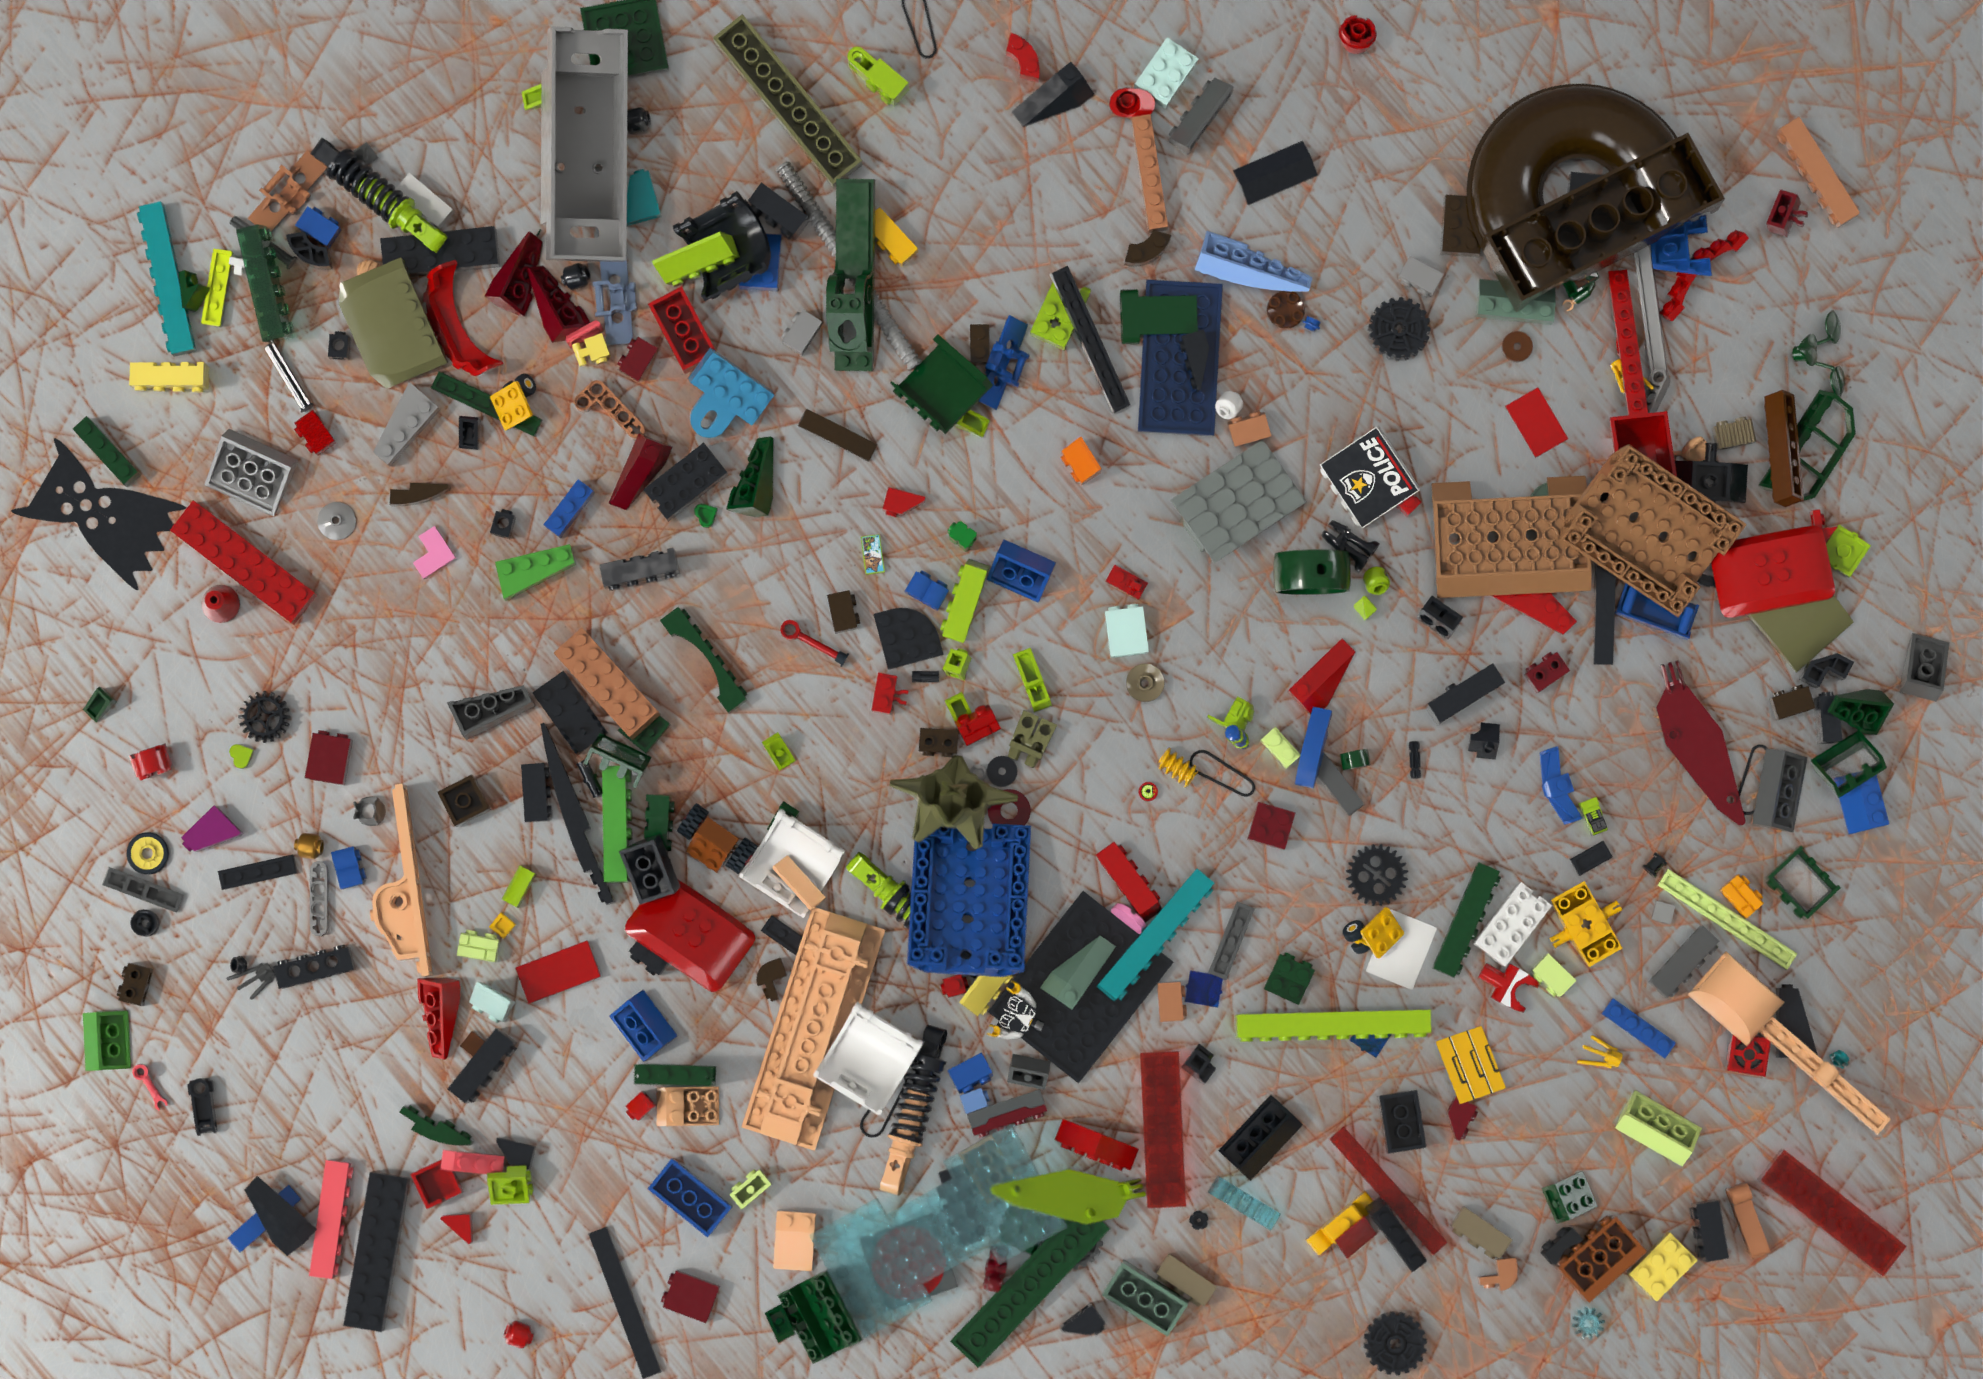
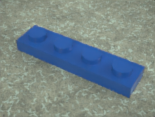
M1614 998L1610 1000L1601 1013L1664 1059L1676 1044L1672 1039Z

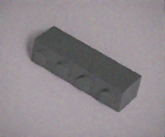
M1703 925L1699 926L1648 983L1665 998L1673 997L1679 991L1678 986L1681 982L1686 983L1692 977L1691 972L1695 967L1699 969L1705 963V956L1708 953L1712 955L1717 950L1718 946L1716 944L1719 940Z

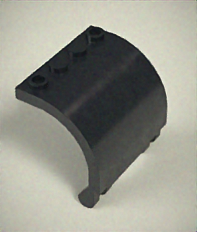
M738 191L732 193L729 198L721 199L720 205L694 219L688 217L684 219L683 223L673 225L674 232L683 238L688 245L718 232L729 234L733 237L740 257L734 259L735 262L729 265L722 264L717 266L718 269L715 271H705L702 273L704 285L701 297L704 301L715 299L722 292L730 291L737 284L745 283L752 276L758 273L762 274L768 269L771 251L767 235L756 213Z

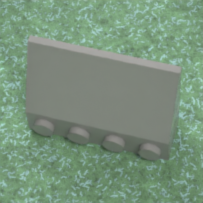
M228 429L221 436L204 485L274 516L292 479L298 460Z

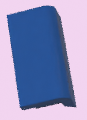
M1625 583L1615 614L1688 640L1690 639V630L1699 605L1689 602L1681 615L1677 617Z

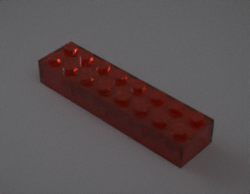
M1179 1051L1140 1053L1147 1208L1186 1207Z
M1780 1149L1757 1179L1879 1276L1884 1277L1907 1247L1783 1149Z

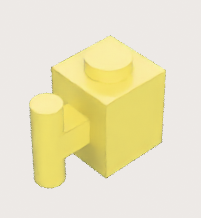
M602 333L584 339L586 344L584 349H581L579 343L572 345L580 367L587 364L584 358L590 356L592 363H597V365L607 362V358L611 357Z

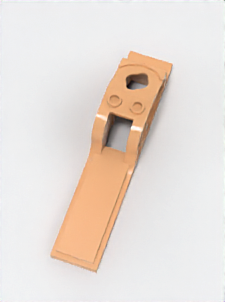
M397 784L395 789H392L404 876L399 881L384 884L376 890L372 899L373 909L370 910L371 921L375 922L381 935L384 934L397 960L404 961L419 958V961L416 962L417 972L421 973L423 977L433 976L408 790L407 785ZM399 897H402L403 904L401 907H397L396 900ZM397 934L401 936V940L397 939Z

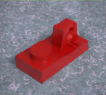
M1117 565L1113 566L1105 581L1138 600L1148 582Z

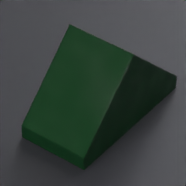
M98 687L83 708V711L97 723L117 701L104 688Z

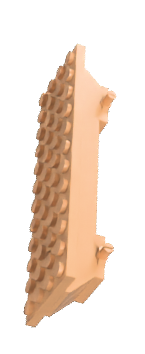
M816 907L811 910L741 1126L742 1128L815 1151L835 1089L813 1075L840 1033L857 1002L863 1003L886 931L885 929Z

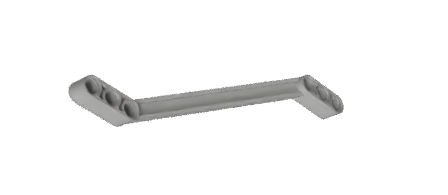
M1651 245L1635 252L1634 256L1650 367V375L1647 381L1654 389L1651 390L1646 385H1644L1648 413L1657 412L1671 381L1668 375L1655 272L1652 265ZM1664 376L1663 381L1656 382L1658 377ZM1651 393H1656L1653 399H1648Z

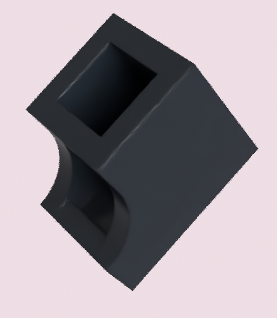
M1481 722L1479 731L1470 735L1468 751L1476 752V758L1496 759L1499 746L1500 724Z
M1198 1044L1181 1068L1202 1084H1205L1216 1070L1210 1063L1214 1054Z

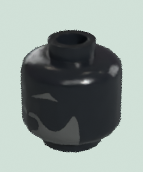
M642 107L627 109L628 132L638 133L646 131L648 126L651 125L649 112L645 111Z

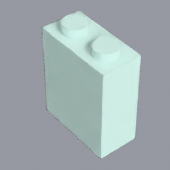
M1138 604L1127 605L1126 609H1120L1119 606L1108 607V611H1105L1110 658L1148 654L1149 649L1143 606L1139 607Z

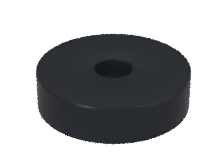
M995 757L987 766V777L995 786L1006 787L1016 779L1017 766L1009 757ZM1000 768H1004L1006 770V773L1004 775H1000L998 773V770Z

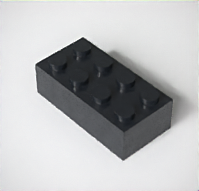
M496 1028L447 1090L465 1104L474 1103L481 1094L478 1091L482 1087L486 1088L493 1078L490 1076L494 1071L499 1072L505 1064L503 1060L506 1057H511L517 1050L515 1047L517 1042L500 1028Z

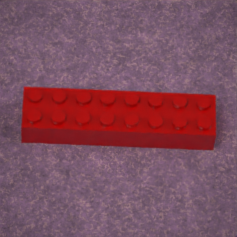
M194 500L170 529L172 533L293 625L317 596L315 592Z

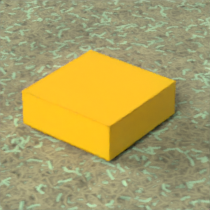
M500 912L489 928L505 939L516 924Z

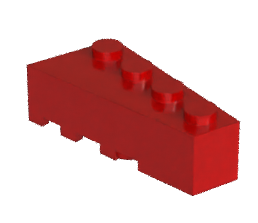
M1113 842L1097 853L1096 857L1112 880L1116 882L1122 894L1127 897L1133 909L1138 912L1146 923L1162 910L1158 901L1161 898L1155 890L1151 891L1147 885L1150 883L1143 874L1140 876L1136 870L1139 868L1132 859L1128 861L1125 857L1127 852L1121 844L1117 846Z

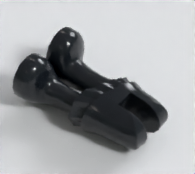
M1332 520L1328 525L1339 533L1338 537L1336 538L1324 530L1321 534L1322 538L1335 550L1349 552V556L1355 561V570L1360 573L1380 543L1377 541L1366 542L1354 535L1351 529H1348V526ZM1347 541L1359 547L1366 555L1352 548L1350 545L1347 544Z

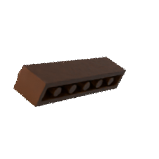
M1780 390L1764 396V409L1766 411L1767 443L1769 446V463L1771 466L1773 488L1772 497L1774 503L1788 507L1804 501L1795 397L1792 393Z

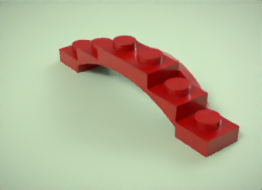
M1735 230L1727 236L1726 241L1718 238L1711 243L1710 247L1705 249L1701 247L1696 250L1690 260L1710 258V261L1729 250L1737 252L1749 237L1744 232ZM1680 272L1676 274L1675 284L1668 293L1671 300L1660 311V315L1663 318L1673 321L1683 311L1685 307L1682 304L1685 295L1697 276L1696 274Z

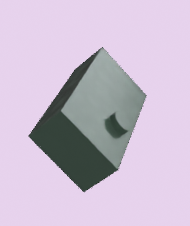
M1124 1259L1102 1293V1296L1167 1337L1189 1303V1300Z

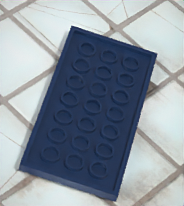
M1146 280L1145 296L1197 295L1198 331L1204 330L1209 351L1201 391L1197 393L1196 389H1192L1190 378H1193L1191 370L1187 371L1185 366L1186 354L1181 352L1179 342L1182 341L1181 337L1186 334L1143 335L1138 432L1214 436L1223 284Z

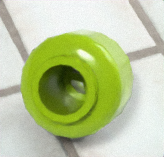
M1371 567L1363 575L1365 587L1371 594L1381 595L1390 587L1388 573L1382 567Z

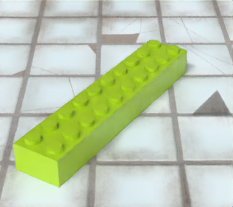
M1431 1010L1235 1015L1236 1038H1240V1042H1252L1253 1038L1258 1037L1259 1041H1272V1037H1279V1041H1290L1291 1037L1297 1036L1298 1040H1311V1036H1317V1040H1329L1330 1036H1336V1039H1349V1035H1356V1039H1368L1369 1035H1375V1038H1388V1034H1394V1038H1407V1034H1413L1414 1037H1427V1033H1431Z

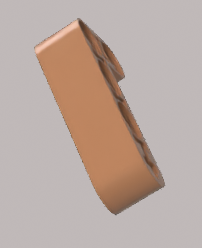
M599 380L592 381L575 397L574 404L580 412H588L598 403L630 438L636 441L638 434L633 435L634 431L629 426L631 423L635 428H640V434L646 435L643 424L603 382ZM599 385L602 387V392L596 395L592 390L595 386ZM583 398L589 402L584 408L578 405L579 401ZM607 400H615V406L607 408L605 405ZM621 413L629 415L626 422L619 421L618 418Z
M1742 1182L1726 1188V1195L1750 1258L1753 1260L1769 1254L1770 1249L1751 1200L1753 1197L1748 1184Z

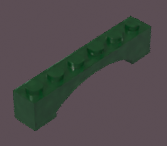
M677 607L660 621L672 637L677 635L686 639L705 655L718 680L720 695L717 698L730 714L747 701L745 696L748 694L741 685L737 687L734 683L736 678L730 670L726 672L722 665L725 663L719 655L714 656L711 652L713 646L707 639L703 641L700 637L702 632L696 624L692 626L688 621L691 617L685 609L680 610Z

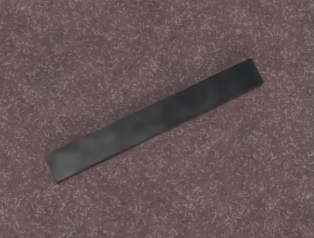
M1065 266L1050 273V277L1111 412L1115 413L1131 405L1069 267Z
M604 1227L589 1233L590 1240L642 1378L660 1373L661 1369L608 1228Z

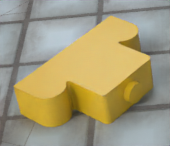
M1363 1191L1305 1239L1317 1255H1320L1333 1243L1336 1244L1334 1240L1363 1216L1369 1215L1365 1208L1373 1202V1199L1366 1191Z

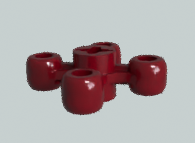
M997 1245L991 1246L984 1270L983 1289L1000 1292L1002 1279H1004L1007 1269L1008 1248Z

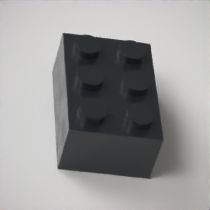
M762 182L748 200L757 217H764L765 222L774 229L778 227L781 234L789 240L791 238L796 240L809 223L806 214Z
M1412 1090L1377 1096L1386 1153L1427 1148L1418 1091Z
M1713 1199L1691 1203L1692 1207L1689 1208V1214L1695 1224V1227H1692L1694 1239L1697 1238L1698 1246H1695L1697 1258L1700 1257L1701 1261L1704 1262L1729 1259L1719 1200Z

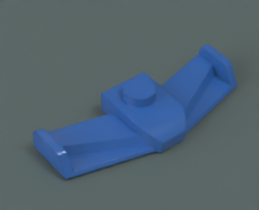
M1559 746L1540 752L1544 796L1547 797L1564 825L1583 819L1568 796V793L1574 792L1569 774L1561 775Z

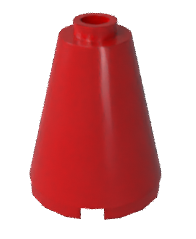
M213 586L205 592L202 598V610L205 616L213 622H228L235 618L239 612V597L236 591L229 586Z

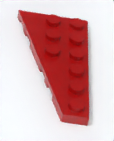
M1551 593L1491 596L1561 635L1565 634L1577 622Z

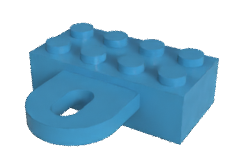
M711 347L688 377L691 384L704 392L691 410L690 423L698 435L706 438H713L722 434L736 415L750 425H753L774 397L772 390ZM711 410L715 411L717 416L711 425L707 428L702 427L701 421L705 415Z

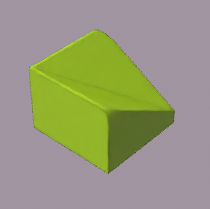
M1363 596L1353 606L1364 620L1368 619L1377 610L1366 596Z

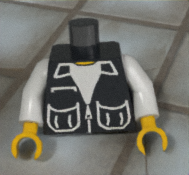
M1014 980L1011 981L1014 983V988L1009 989L1007 987L1011 995L997 1025H989L994 1029L993 1033H987L989 1036L1007 1040L1021 1038L1024 1034L1026 1035L1029 1028L1041 1032L1045 1022L1035 1018L1038 1011L1035 1000L1028 991L1020 987Z

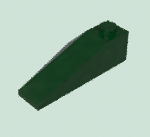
M773 437L757 438L748 456L749 463L745 471L741 470L739 474L741 479L737 487L733 486L726 510L752 517L769 515L773 500Z
M1865 689L1836 695L1828 712L1838 719L1845 721L1851 727H1855L1863 734L1877 735L1894 703L1883 691Z

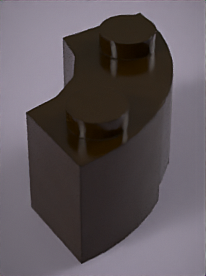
M1153 230L1150 237L1144 242L1129 244L1124 266H1143L1159 258L1166 250L1171 235Z

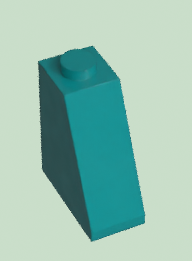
M639 169L634 171L633 175H630L627 190V226L662 217L649 170Z

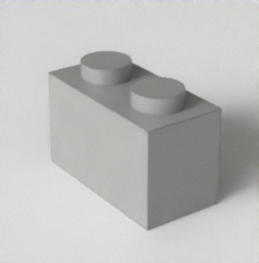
M1410 256L1398 279L1401 280L1400 283L1408 288L1412 286L1418 289L1417 292L1427 297V295L1432 296L1443 273Z
M804 309L801 313H796L792 319L794 324L790 329L787 327L781 336L784 338L782 343L801 356L823 325L822 321Z

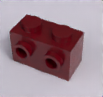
M637 337L636 340L631 339L627 346L629 349L627 355H622L617 365H619V371L639 381L658 348Z
M1549 652L1542 657V663L1539 665L1533 663L1526 668L1527 673L1524 676L1536 693H1539L1570 671L1558 652L1555 654Z

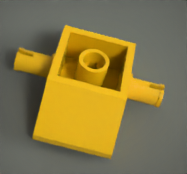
M1585 881L1551 899L1555 912L1564 927L1563 931L1549 937L1551 942L1559 939L1552 944L1555 949L1569 940L1572 941L1577 952L1588 967L1622 949L1608 923L1609 917L1622 911L1621 906L1613 909L1619 905L1617 900L1604 908L1599 907ZM1583 919L1589 921L1588 929L1586 927L1582 928Z

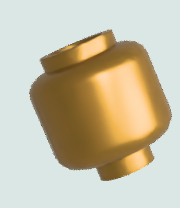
M302 833L299 839H295L294 850H297L299 857L316 859L323 853L324 841L321 840L319 835Z

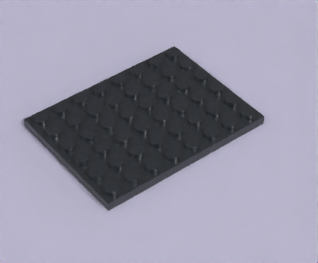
M1084 891L1081 892L1026 962L1024 972L1018 973L1013 979L1020 987L1028 991L1035 1000L1036 1009L1038 1010L1035 1018L1045 1022L1041 1032L1029 1028L1027 1034H1024L1021 1039L1078 1084L1174 963L1162 952L1158 956L1154 954L1150 959L1152 964L1146 971L1141 969L1138 973L1140 978L1135 984H1129L1125 988L1128 992L1121 1000L1117 998L1115 1001L1110 999L1096 986L1140 935ZM1102 936L1116 947L1072 1010L1040 988L1053 970L1097 937ZM1011 982L1008 985V988L1013 989L1014 983ZM1007 988L988 1011L997 1020L1000 1019L1011 995Z

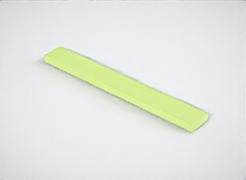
M1667 869L1657 886L1785 970H1788L1797 956L1796 952L1671 870Z

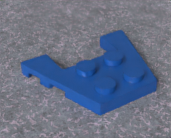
M1706 215L1699 216V219L1693 222L1690 220L1684 222V225L1673 228L1657 242L1651 244L1653 269L1712 276L1710 258L1690 260L1688 235L1708 233Z

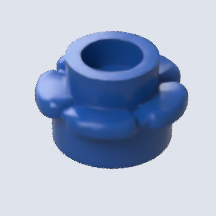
M1307 316L1306 320L1303 321L1305 323L1304 328L1313 332L1316 329H1320L1321 322Z

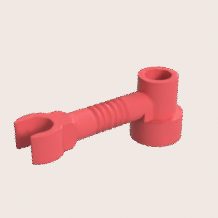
M138 1064L133 1068L132 1074L134 1078L144 1082L153 1097L155 1108L160 1111L158 1102L163 1101L168 1106V1101L162 1098L148 1075V1067L144 1064ZM139 1068L144 1069V1074L139 1073Z

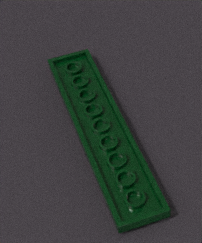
M1065 1219L1003 1284L1000 1292H996L950 1342L979 1368L1110 1230V1227L1104 1221L1083 1224Z

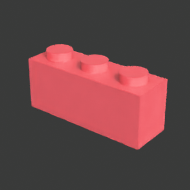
M443 1150L441 1169L479 1174L503 1172L505 1156Z

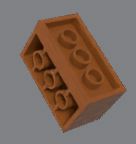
M1606 1215L1599 1221L1600 1226L1596 1229H1590L1584 1235L1586 1238L1579 1244L1572 1245L1570 1247L1572 1251L1567 1255L1562 1254L1560 1261L1554 1266L1587 1303L1595 1299L1647 1252L1623 1223L1613 1215ZM1610 1240L1616 1241L1614 1247H1609ZM1596 1252H1598V1253L1601 1252V1255H1600L1601 1258H1600V1260H1598V1259L1595 1260V1253H1596ZM1582 1265L1587 1266L1585 1273L1580 1272Z

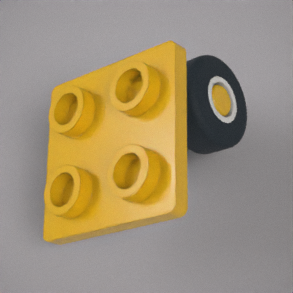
M528 374L519 375L515 378L514 382H507L503 389L490 396L505 431L533 416L525 397L535 393L536 384L534 379Z
M1384 907L1366 926L1361 921L1354 920L1349 922L1342 931L1347 941L1355 942L1351 945L1355 953L1362 954L1371 949L1378 959L1404 935L1402 928L1388 907Z

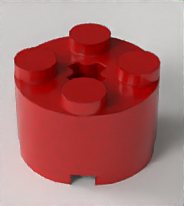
M166 743L129 755L135 776L139 778V781L153 776V772L157 771L159 775L172 770L171 766L173 764Z

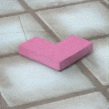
M435 526L419 536L428 553L413 562L423 579L456 559Z

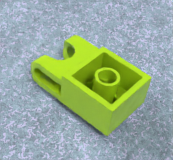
M857 46L850 49L847 55L850 69L865 81L866 87L871 92L879 93L880 99L888 106L891 104L895 107L909 91V83L882 59L875 60L863 48ZM857 58L862 59L860 62L855 61Z
M1052 283L1032 326L1030 336L1065 351L1074 328L1055 285ZM1082 287L1080 290L1085 304L1091 292V289L1088 287ZM1055 320H1057L1060 326L1052 328V324L1050 322H1054Z

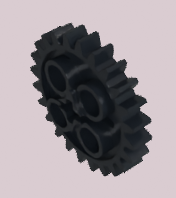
M1372 844L1371 850L1365 846L1364 853L1358 850L1359 857L1352 856L1355 862H1348L1352 869L1346 870L1347 873L1351 874L1346 880L1352 882L1348 885V888L1354 887L1355 889L1351 894L1358 893L1357 900L1363 897L1365 898L1364 904H1367L1370 900L1372 906L1375 905L1376 901H1378L1379 906H1382L1383 900L1387 904H1390L1389 898L1397 900L1395 894L1402 895L1399 889L1406 888L1402 882L1408 880V878L1403 876L1408 870L1402 869L1406 863L1399 862L1402 856L1396 858L1397 851L1395 850L1390 853V846L1383 850L1382 844L1379 845L1378 849ZM1373 856L1380 859L1378 867H1373L1370 863V859ZM1363 864L1369 866L1374 872L1380 871V876L1391 883V886H1387L1379 878L1374 880V874L1365 869ZM1388 868L1395 870L1396 875L1393 879L1386 877L1385 872ZM1364 871L1368 874L1369 879L1367 882L1359 880L1358 875L1360 872ZM1380 883L1383 885L1384 891L1382 894L1374 892L1375 884Z

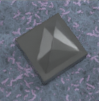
M367 142L353 151L357 155L358 160L365 162V167L378 158Z

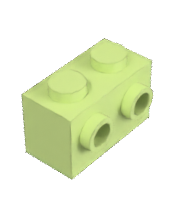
M753 1169L745 1176L747 1180L743 1184L739 1181L731 1188L733 1192L730 1196L741 1209L745 1208L772 1185L760 1169L757 1172Z

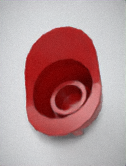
M1126 87L1118 89L1112 94L1109 105L1115 115L1132 118L1150 115L1155 108V99L1147 90Z

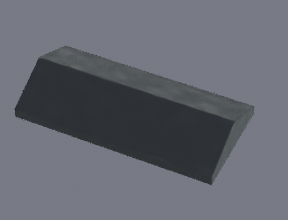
M1303 141L1233 170L1247 205L1318 176L1311 155Z

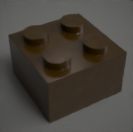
M472 774L437 792L455 827L491 810Z

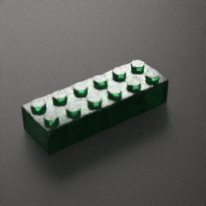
M259 224L236 229L262 342L272 343L293 338L294 327L288 318L290 310L288 304L284 301V286L280 285L279 277H281L279 266H276L275 263L277 255L275 248L271 247L270 240H272V234L270 229Z

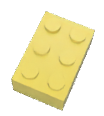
M1666 1232L1627 1274L1654 1301H1658L1698 1260L1670 1232Z

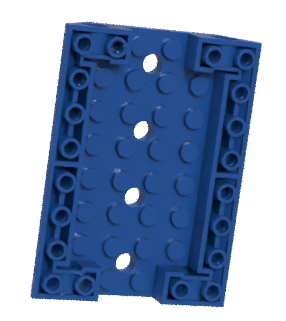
M993 823L992 829H984L983 847L975 851H969L966 848L970 843L957 828L940 827L920 843L914 840L907 965L926 973L1006 977L1024 972L1031 826ZM967 879H972L975 885L967 887L964 882ZM965 915H970L973 917V921L965 923L962 918ZM968 951L971 954V958L963 959L960 954Z

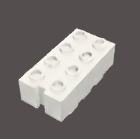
M1522 882L1517 884L1473 942L1475 946L1487 953L1502 967H1506L1552 906L1540 896L1535 898L1532 895L1533 890Z

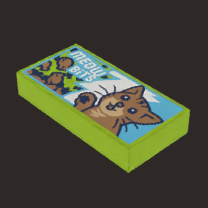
M880 534L862 536L861 544L866 575L885 573Z

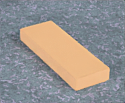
M788 855L773 866L772 869L810 911L825 900L826 897Z

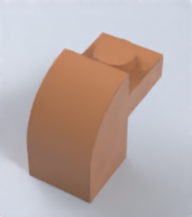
M1515 1257L1495 1259L1497 1275L1478 1277V1284L1483 1285L1484 1288H1494L1495 1284H1498L1499 1291L1510 1288L1518 1275Z

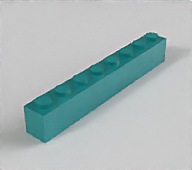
M161 201L139 206L140 212H137L139 223H142L144 228L141 231L143 241L147 242L148 249H145L147 260H151L152 267L149 268L151 278H155L156 286H153L155 296L159 297L160 301L157 307L159 315H163L164 323H161L163 333L167 334L168 341H166L168 353L171 352L174 357L197 352L188 310L182 308L179 269L165 206Z
M1196 869L1096 987L1113 1001L1117 998L1121 1000L1128 992L1125 988L1129 984L1134 985L1140 978L1138 973L1141 969L1146 971L1152 964L1150 960L1154 954L1158 956L1165 948L1162 946L1166 940L1170 942L1177 934L1175 929L1179 925L1183 927L1189 920L1187 915L1191 911L1195 913L1202 905L1199 901L1203 896L1207 899L1214 889L1211 887L1214 885V882L1199 869Z

